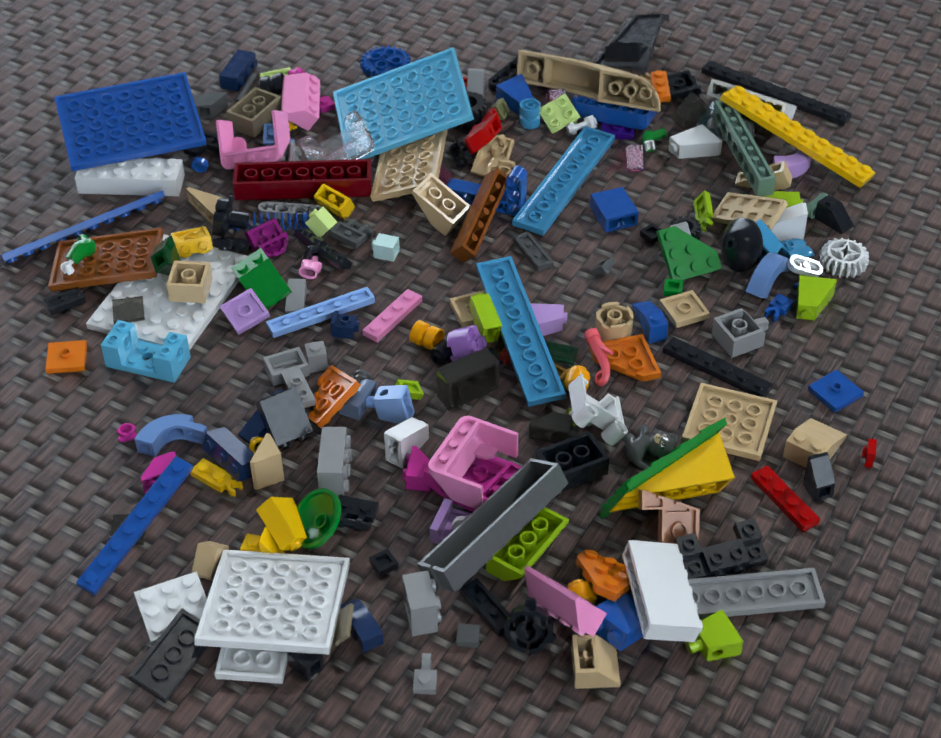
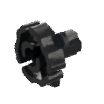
M232 195L229 196V199L219 198L216 202L212 230L214 236L224 237L232 227L247 229L249 213L233 211L234 196Z
M526 597L525 604L513 608L511 615L506 617L503 635L506 640H510L511 646L520 653L526 652L527 643L540 639L539 642L530 644L529 651L535 654L542 651L546 643L552 644L556 638V634L553 632L554 621L548 619L549 612L537 606L535 598ZM514 619V621H513V627H511V626H510L511 620Z

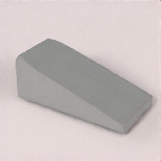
M288 279L287 285L292 293L286 296L285 313H292L304 308L307 284L306 279Z

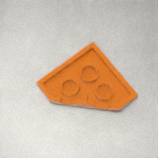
M643 334L602 341L607 348L613 351V355L606 353L610 369L642 382L661 378V371ZM589 345L588 350L592 356L593 361L599 364L591 346Z
M331 365L318 378L317 385L319 389L314 393L316 405H314L313 411L309 413L308 418L319 428L327 425L334 414L343 408L347 400L356 394L361 384Z
M584 550L577 555L575 564L578 568L583 569L582 575L588 583L593 584L592 590L595 594L615 602L631 589L624 564L617 562L614 558L601 556L594 550Z

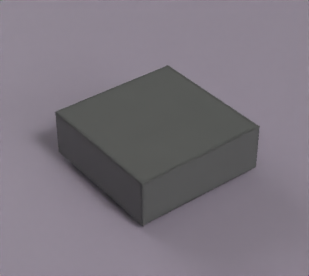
M458 624L456 646L478 648L480 625Z

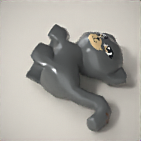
M643 424L637 429L639 433L637 438L632 433H628L622 438L625 445L621 448L625 451L628 460L644 471L649 467L641 461L646 453L649 452L650 455L660 459L675 449L679 437L675 433L667 434L664 432H657L649 436L650 427Z

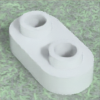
M792 255L787 261L790 271L796 274L819 277L823 272L821 263L807 257Z

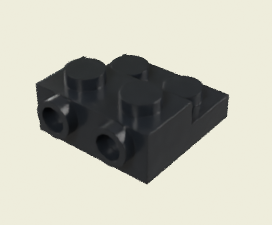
M689 70L667 75L671 100L682 97L684 102L700 98L702 93L701 86L697 84L695 76H692Z

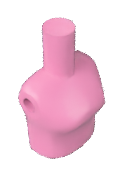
M316 255L312 256L311 260H302L299 274L303 278L314 279L321 271L322 263L318 261L319 258Z

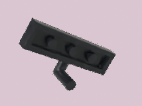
M295 229L293 236L308 246L303 259H311L312 253H317L337 269H351L353 262L347 259L345 254L336 251L334 246L325 243L323 238L313 234L311 229Z

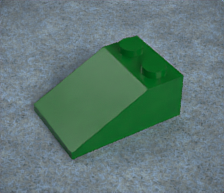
M262 248L231 268L246 291L251 288L266 309L292 293Z

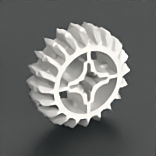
M842 237L840 240L834 238L833 241L828 240V243H825L822 247L820 263L827 273H832V276L838 275L839 278L841 276L846 278L851 276L854 278L855 275L860 276L862 272H865L869 263V252L866 251V247H862V243H856V240L851 241L849 238L846 240Z

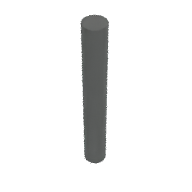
M255 72L250 74L235 103L247 94L257 77Z

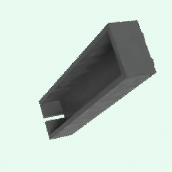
M533 458L528 460L417 564L421 572L428 570L430 579L434 578L436 587H442L452 592L461 589L470 577L474 576L486 562L490 561L494 554L503 548L514 535L518 534L529 521L534 519L540 510L545 508L568 485L560 465Z

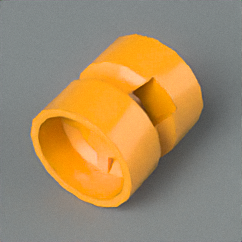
M418 320L410 331L409 340L416 345H423L424 348L431 350L444 339L445 334L443 329L436 326L430 327L429 323Z

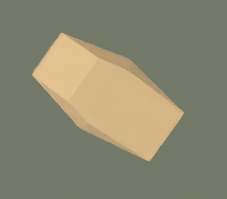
M503 134L496 135L489 143L478 150L470 171L471 174L485 177L487 168L491 163L494 165L498 163V160H509L514 146V139L507 138Z

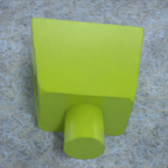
M723 609L701 620L702 631L698 634L695 642H685L689 654L700 651L707 661L741 655L743 646L742 638Z

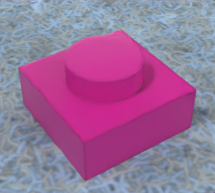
M329 96L320 98L319 112L321 114L336 109L335 103Z

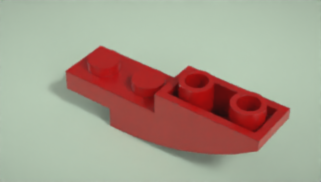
M496 108L489 109L481 123L474 125L465 138L466 148L469 149L471 154H474L489 143L502 129L501 120Z

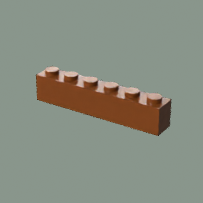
M498 168L485 175L450 251L462 263L476 256L506 189L508 176Z

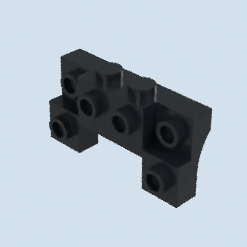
M752 518L734 524L733 530L737 539L701 548L696 533L676 537L673 544H678L679 551L683 556V565L688 574L687 579L726 576V574L730 573L736 575L743 573L746 569L765 565L768 557L761 542L763 536L756 519Z

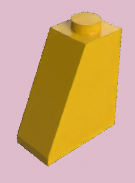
M270 497L256 509L281 550L295 551L302 546L301 543L307 536L293 498Z

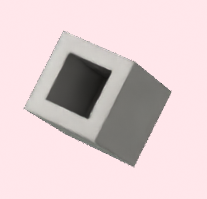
M324 341L305 344L309 372L327 370V353Z

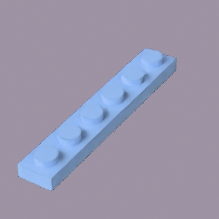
M364 287L266 321V327L272 337L276 338L333 318L335 311H339V314H345L375 303V297L368 287Z

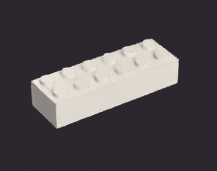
M138 158L77 170L75 181L78 194L149 196L163 190L165 196H179L185 172L182 159Z

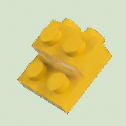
M206 226L171 233L178 254L182 258L189 257L194 253L205 254L213 249L211 236Z

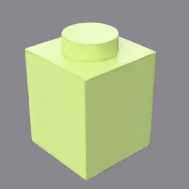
M322 207L319 211L317 209L313 210L308 215L310 219L305 224L316 236L322 237L337 221Z

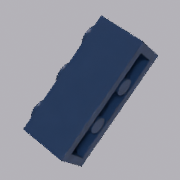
M239 49L236 51L219 74L221 89L238 92L244 86L245 81L258 64L255 52Z
M225 427L205 432L202 449L238 482L252 478L250 461L254 453Z

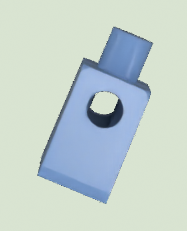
M408 385L380 386L375 396H368L366 398V407L375 408L380 420L400 424L413 417L415 413Z

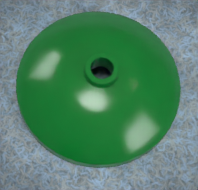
M326 488L316 489L307 494L297 506L307 536L301 543V547L305 549L317 548L327 542L335 533L341 518V503L333 491Z

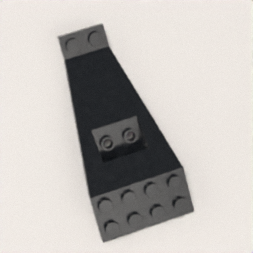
M635 15L612 42L605 46L604 51L593 63L638 76L646 74L661 26L664 24V21H669V15Z

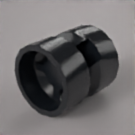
M280 72L273 74L271 78L270 76L261 77L259 80L261 89L273 94H282L284 74Z

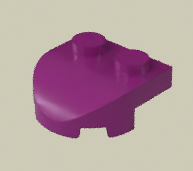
M276 218L244 233L253 251L255 252L262 248L268 258L284 253L289 241L287 232H282Z

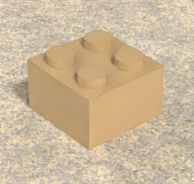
M174 261L166 284L169 301L206 303L213 280L210 262Z

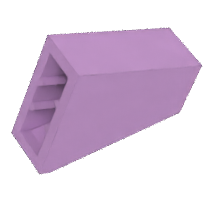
M530 303L543 336L563 331V323L567 324V312H564V305Z

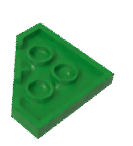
M676 226L656 231L670 279L685 280L722 269L716 250Z

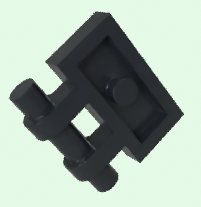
M226 236L213 239V246L219 247L218 250L236 249L242 252L252 248L247 239Z
M339 495L341 518L338 527H350L360 532L362 530L370 531L371 523H374L379 510V502Z

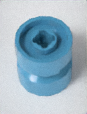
M527 98L520 102L519 124L525 129L539 127L541 103L538 100Z

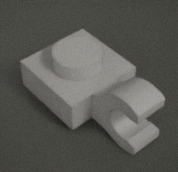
M422 653L421 669L414 670L413 694H436L437 670H431V653Z

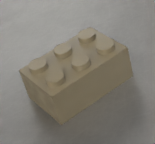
M254 87L226 111L227 121H232L233 130L255 138L264 130V124L273 122L271 111H281L282 98L279 95Z

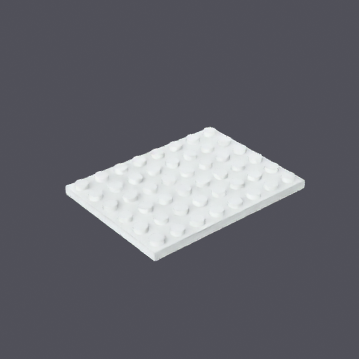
M163 235V240H165L169 236ZM215 247L205 254L194 253L186 258L179 256L181 261L210 262L213 280L206 303L170 302L166 287L169 276L157 273V277L151 279L118 282L86 322L87 329L108 334L117 320L135 324L138 340L163 345L169 332L186 335L190 350L220 309L219 306L225 302L240 281L231 268L248 256L231 251L218 250Z

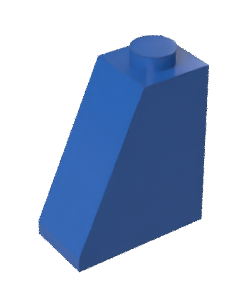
M522 74L496 85V99L504 98L508 107L519 116L520 102L527 98H533Z

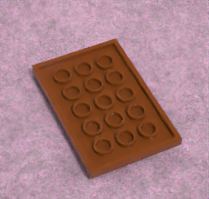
M162 227L89 237V239L95 241L96 251L93 255L84 257L77 265L72 264L74 272L71 275L63 273L61 264L68 261L66 255L78 239L58 241L48 284L50 292L157 277L151 255L156 246L163 241L164 232Z

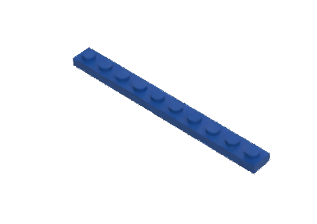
M161 190L1 254L0 260L1 262L7 261L8 264L18 260L17 256L23 254L24 257L34 254L33 250L37 248L44 250L51 247L50 243L56 241L58 244V241L67 240V236L73 235L74 238L83 234L82 230L87 228L89 231L94 230L102 222L105 225L115 221L114 218L117 216L124 218L131 215L130 211L134 209L138 212L146 209L145 205L149 203L152 206L161 203V199L165 197V194Z

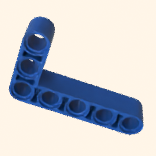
M577 96L572 98V104L582 119L593 115L598 122L628 128L646 129L658 113L650 110L598 102V100Z
M514 166L508 175L506 190L496 212L516 216L526 203L527 172L522 166ZM455 178L449 179L446 183V186L470 206L481 185Z

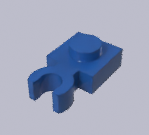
M778 294L769 303L764 317L767 318L769 315H774L773 321H777L779 314L785 316L794 307L795 301Z

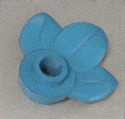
M793 238L781 242L783 246L780 252L785 256L800 255L803 257H814L813 250L806 246V242L802 239Z

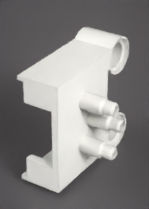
M581 373L568 385L572 405L569 415L576 425L581 428L594 424L604 430L601 432L603 440L607 444L614 446L628 433L627 427L624 424L619 397L615 398L608 393L603 399L597 401L587 395L585 386L588 384V380L583 378Z

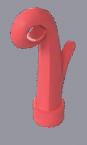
M590 328L585 331L584 338L587 344L591 346L602 369L596 373L594 381L597 386H604L610 378V366L606 353L613 355V351L603 344L598 330Z

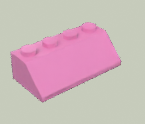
M307 72L285 75L283 77L281 111L287 112L289 121L309 131L319 119L320 80Z
M526 565L524 570L528 596L536 599L537 606L545 610L548 609L549 615L556 619L561 617L559 622L568 627L573 625L572 630L582 636L587 633L594 637L607 613L558 582Z

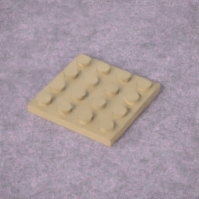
M700 383L681 442L684 443L699 434L700 430L725 418L727 425L719 433L726 453L760 461L777 406V400Z

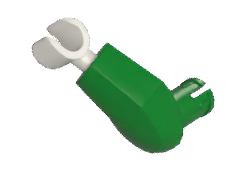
M665 128L643 132L642 147L646 152L655 150L654 142L656 140L667 137Z
M85 234L80 235L81 239L78 237L77 242L73 244L66 255L68 261L61 264V270L64 274L71 275L74 272L72 264L77 265L84 257L95 253L96 243L94 240L89 239Z

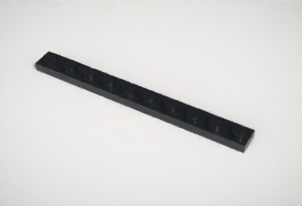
M709 61L702 67V74L795 105L798 110L838 125L845 126L851 119L852 113L844 109L836 108L830 104L809 98L787 88L774 85L771 82H766L730 67L717 64L716 62Z

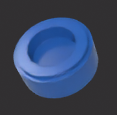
M195 157L191 162V168L198 173L206 172L209 166L208 161L202 157Z

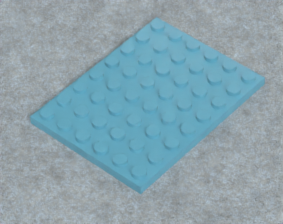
M454 47L333 92L347 160L367 159L474 120Z

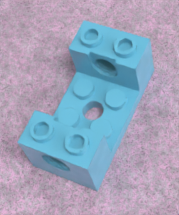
M117 320L101 344L106 367L175 383L191 358L186 335L169 332L163 345L138 340L135 324Z

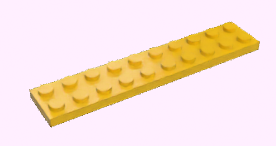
M736 85L723 93L720 98L721 101L859 188L870 181L876 173L868 165L858 162L855 157L847 155L839 147H834L828 140L818 137L812 130L802 127L799 122L791 120L783 112H778L772 105L759 100V97L746 92L741 86Z

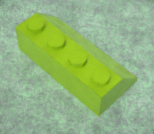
M546 507L535 515L533 520L529 521L518 534L514 535L503 548L494 554L490 561L486 562V572L502 581L523 578L526 565L529 567L534 565L569 523V519Z

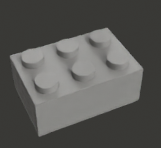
M322 427L317 468L319 489L326 488L333 491L338 497L339 495L345 496V492H349V479L347 478L351 475V464L348 463L352 461V449H348L351 447V435H347V427Z

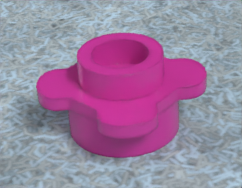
M130 423L120 425L117 429V434H119L118 441L135 440L137 433H135L136 426Z

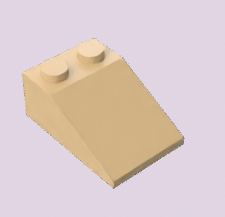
M432 173L411 192L431 225L444 236L464 218L471 207Z
M810 418L795 428L788 437L783 457L806 468L808 457L814 454L827 452L831 459L846 439L847 434Z

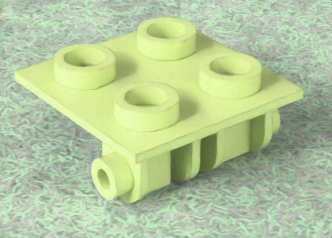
M566 93L541 107L540 111L541 117L552 134L569 125V123L578 124L577 119L581 118Z

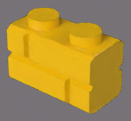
M322 184L314 195L318 205L342 219L349 217L355 209L350 198L325 184Z

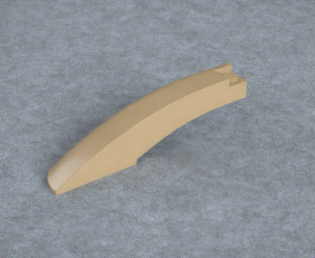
M525 50L518 51L517 75L522 74L527 84L575 93L598 100V102L655 112L661 111L660 99L656 90L647 80L638 75L587 61Z

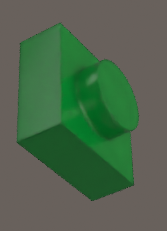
M665 278L663 296L670 297L682 293L684 280Z

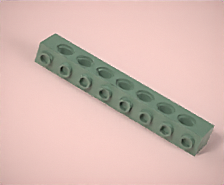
M716 100L713 118L755 195H773L776 177L739 112L723 101Z

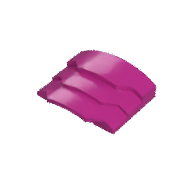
M496 456L489 460L476 457L462 478L483 486L484 502L516 473L521 466ZM427 467L424 470V481L443 498L450 499L430 475L429 468ZM452 500V503L470 511L476 510L475 508L469 507L467 505Z

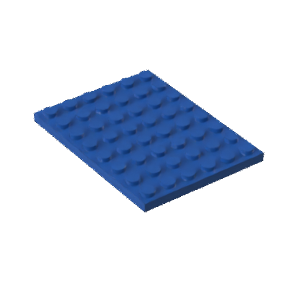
M186 72L54 96L72 171L207 145Z

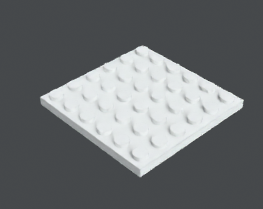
M223 550L194 638L195 645L330 655L350 566V558Z

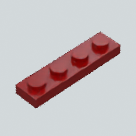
M768 465L751 473L750 479L802 532L819 524L820 518Z

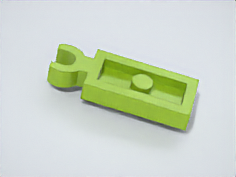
M704 190L693 202L696 219L701 224V230L706 232L707 225H713V221H711L713 210L710 193Z

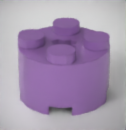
M476 325L454 329L448 333L447 347H451L453 356H450L455 366H467L485 361L484 347H486L487 342L485 336H481Z

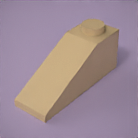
M786 161L769 165L776 177L774 191L791 187L793 176ZM738 173L735 182L736 186L751 188L744 173Z
M190 187L186 188L188 202L213 225L216 202L222 197Z

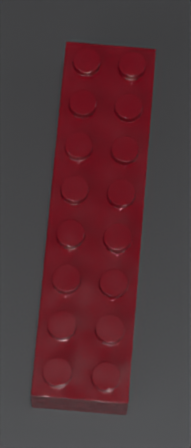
M371 159L235 163L233 190L235 200L313 199L322 184L347 197L371 196L372 192Z

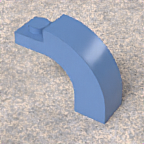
M769 252L765 255L755 269L746 292L760 298H768L778 275L781 272L789 271L787 266L789 258L774 252Z
M172 414L157 418L144 426L135 437L137 452L156 457L165 444L178 439L203 444L205 432H208L207 426L194 423L193 416L186 414Z

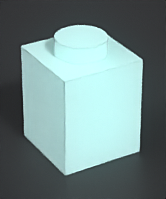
M379 233L371 244L374 258L394 262L400 251L399 237Z

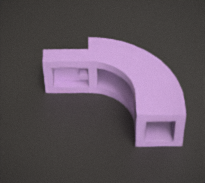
M796 148V153L793 155L774 156L773 164L786 161L793 176L792 178H796L809 169L811 157Z

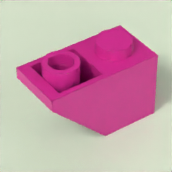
M412 446L411 454H407V469H403L402 480L406 481V489L430 492L431 487L424 481V470L428 467L430 459L417 446Z
M174 451L154 457L141 476L145 494L176 456Z

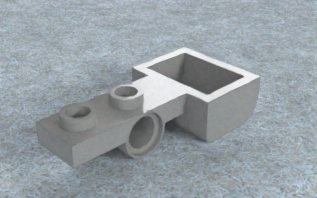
M300 347L263 357L265 370L273 387L280 384H285L286 389L296 387L304 408L316 405V399L305 377L310 376L309 365Z

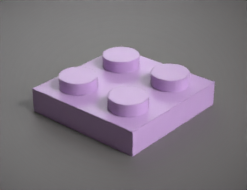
M251 288L219 306L238 335L270 317L268 310Z

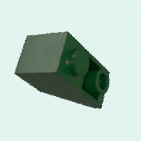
M172 236L160 242L151 255L155 271L168 276L170 275L173 262L181 261Z

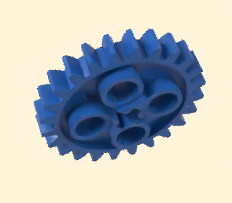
M389 45L386 48L381 46V48L375 47V50L370 49V52H365V55H362L360 59L362 72L366 73V76L370 75V78L411 63V57H409V53H406V50L401 51V48L396 49L395 46L390 48Z

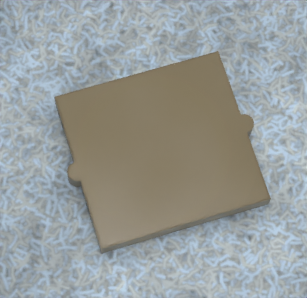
M351 603L339 610L331 649L339 646L341 642L350 637L354 605Z

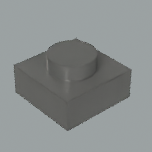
M612 257L600 261L591 272L594 277L600 274L604 276L612 270L611 267L616 262Z

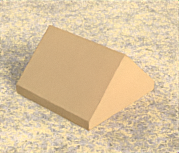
M266 433L250 461L255 490H260L285 480L281 452L272 436Z

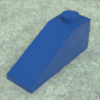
M651 301L633 303V310L648 343L667 341L668 323L663 312Z

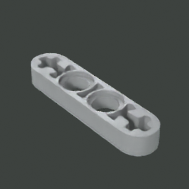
M264 201L258 205L259 215L262 212L263 218H267L268 212L269 218H274V213L276 212V218L281 219L282 212L280 210H287L283 212V218L287 220L289 212L291 220H295V212L304 211V213L309 212L308 214H310L313 210L317 209L319 211L322 208L320 205ZM297 213L298 220L302 221V213Z

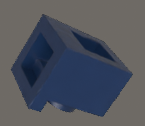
M335 311L331 321L332 337L354 339L356 332H359L360 321H357V316L339 314V311Z

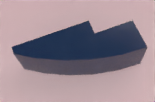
M358 598L341 604L340 609L350 603L354 605L351 634L354 640L358 641L363 652L384 644L383 633L366 606Z

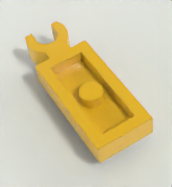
M204 458L193 467L190 473L192 477L220 493L226 489L232 497L236 496L234 488L243 489L241 481L238 482L226 470Z

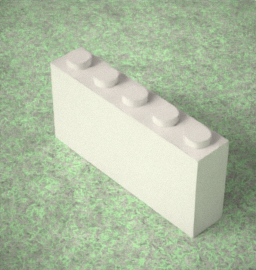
M711 79L706 95L720 99L723 93L735 87V85ZM745 89L746 92L759 97V100L772 105L775 110L783 112L788 118L793 119L797 106Z
M629 540L622 556L644 639L695 642L698 634L702 631V621L699 620L697 604L694 603L692 587L687 579V570L684 568L683 556L679 551L678 544Z

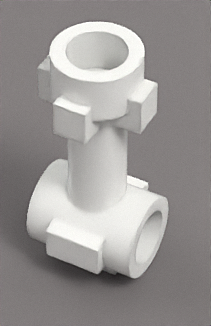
M591 115L585 117L584 122L575 125L573 122L569 123L566 126L567 133L575 135L578 130L583 129L585 126L593 129L596 128V118Z

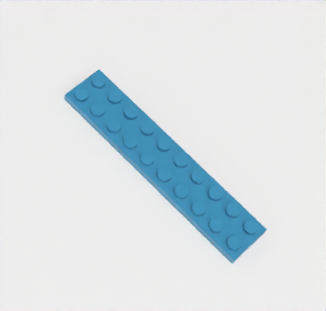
M585 126L514 217L512 226L544 236L613 144L615 135Z
M512 256L476 263V269L486 294L489 293L502 323L500 333L528 407L565 399V390Z

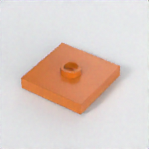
M87 340L48 343L46 374L85 371Z

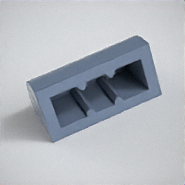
M369 379L361 380L359 382L361 386L356 394L347 400L343 408L339 410V414L360 421L368 409L366 407V398L368 396H375L377 392L376 381Z

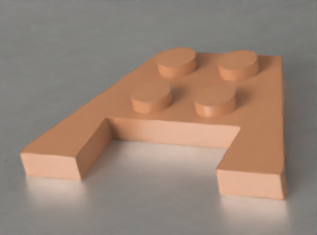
M639 489L638 509H659V543L673 544L676 537L696 533L699 540L700 509Z

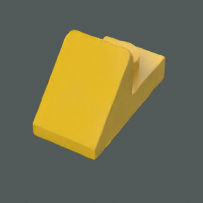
M267 527L264 528L261 536L247 533L240 548V551L283 554L286 551L279 548Z

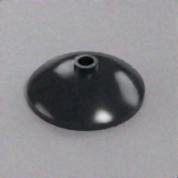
M737 218L728 224L722 235V257L726 265L737 272L748 271L757 264L763 249L761 230L753 220Z

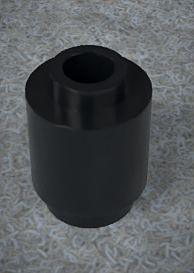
M447 338L442 339L430 350L431 360L440 365L444 364L453 355L451 347H447Z

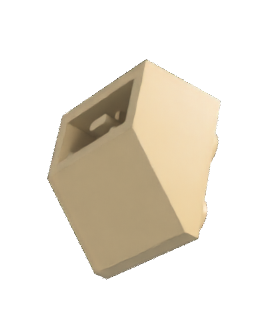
M572 635L571 654L575 689L620 687L616 648L597 635H594V637L591 635Z

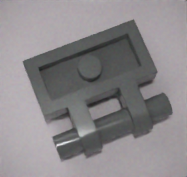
M348 217L344 219V223L339 221L329 230V236L355 249L368 240L367 235L373 237L375 231L370 226L362 225L358 220Z

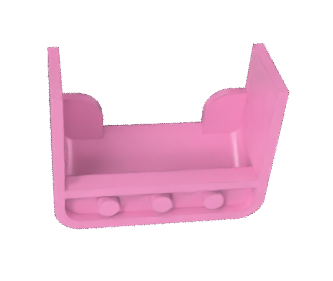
M271 111L275 145L247 149L246 141L242 137H234L232 121L216 120L220 160L223 168L234 169L235 163L279 162L290 142L287 112Z
M463 416L457 421L428 463L429 473L451 500L477 509L483 503V486L462 477L476 457L489 460L494 458L498 452L517 458L518 433L472 416Z

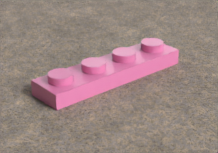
M407 289L362 330L363 336L378 343L422 302V296Z

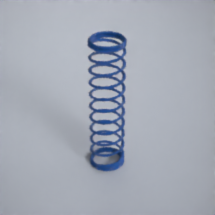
M255 212L253 213V226H252V229L254 228V224H255V227H257V225H256V218H255ZM262 212L260 213V225L263 224ZM269 212L267 213V222L270 221ZM282 212L280 228L283 223V228L287 231L290 223V228L294 231L296 223L298 229H302L304 223V228L309 229L305 224L309 220L308 212H302L301 228L298 225L297 212H295L294 228L291 225L290 212L288 213L287 228H285ZM232 227V228H233V231H238V230L240 229V228Z

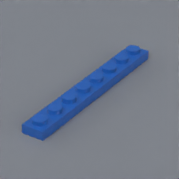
M177 456L173 458L77 580L76 584L78 587L94 596L98 593L193 470L192 464Z

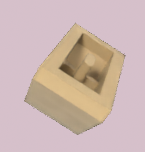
M212 541L198 543L192 573L197 572L198 577L212 581L223 550H229V546Z

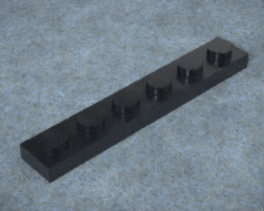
M675 337L663 347V353L748 394L765 398L772 390L773 383Z

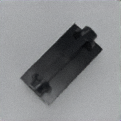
M455 137L456 143L451 144L449 150L457 167L463 169L467 164H470L472 167V156L467 151L465 143L463 141L460 142Z

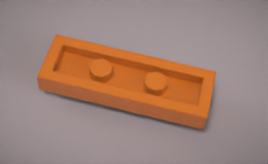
M657 70L650 72L651 85L656 90L660 102H671L666 71Z

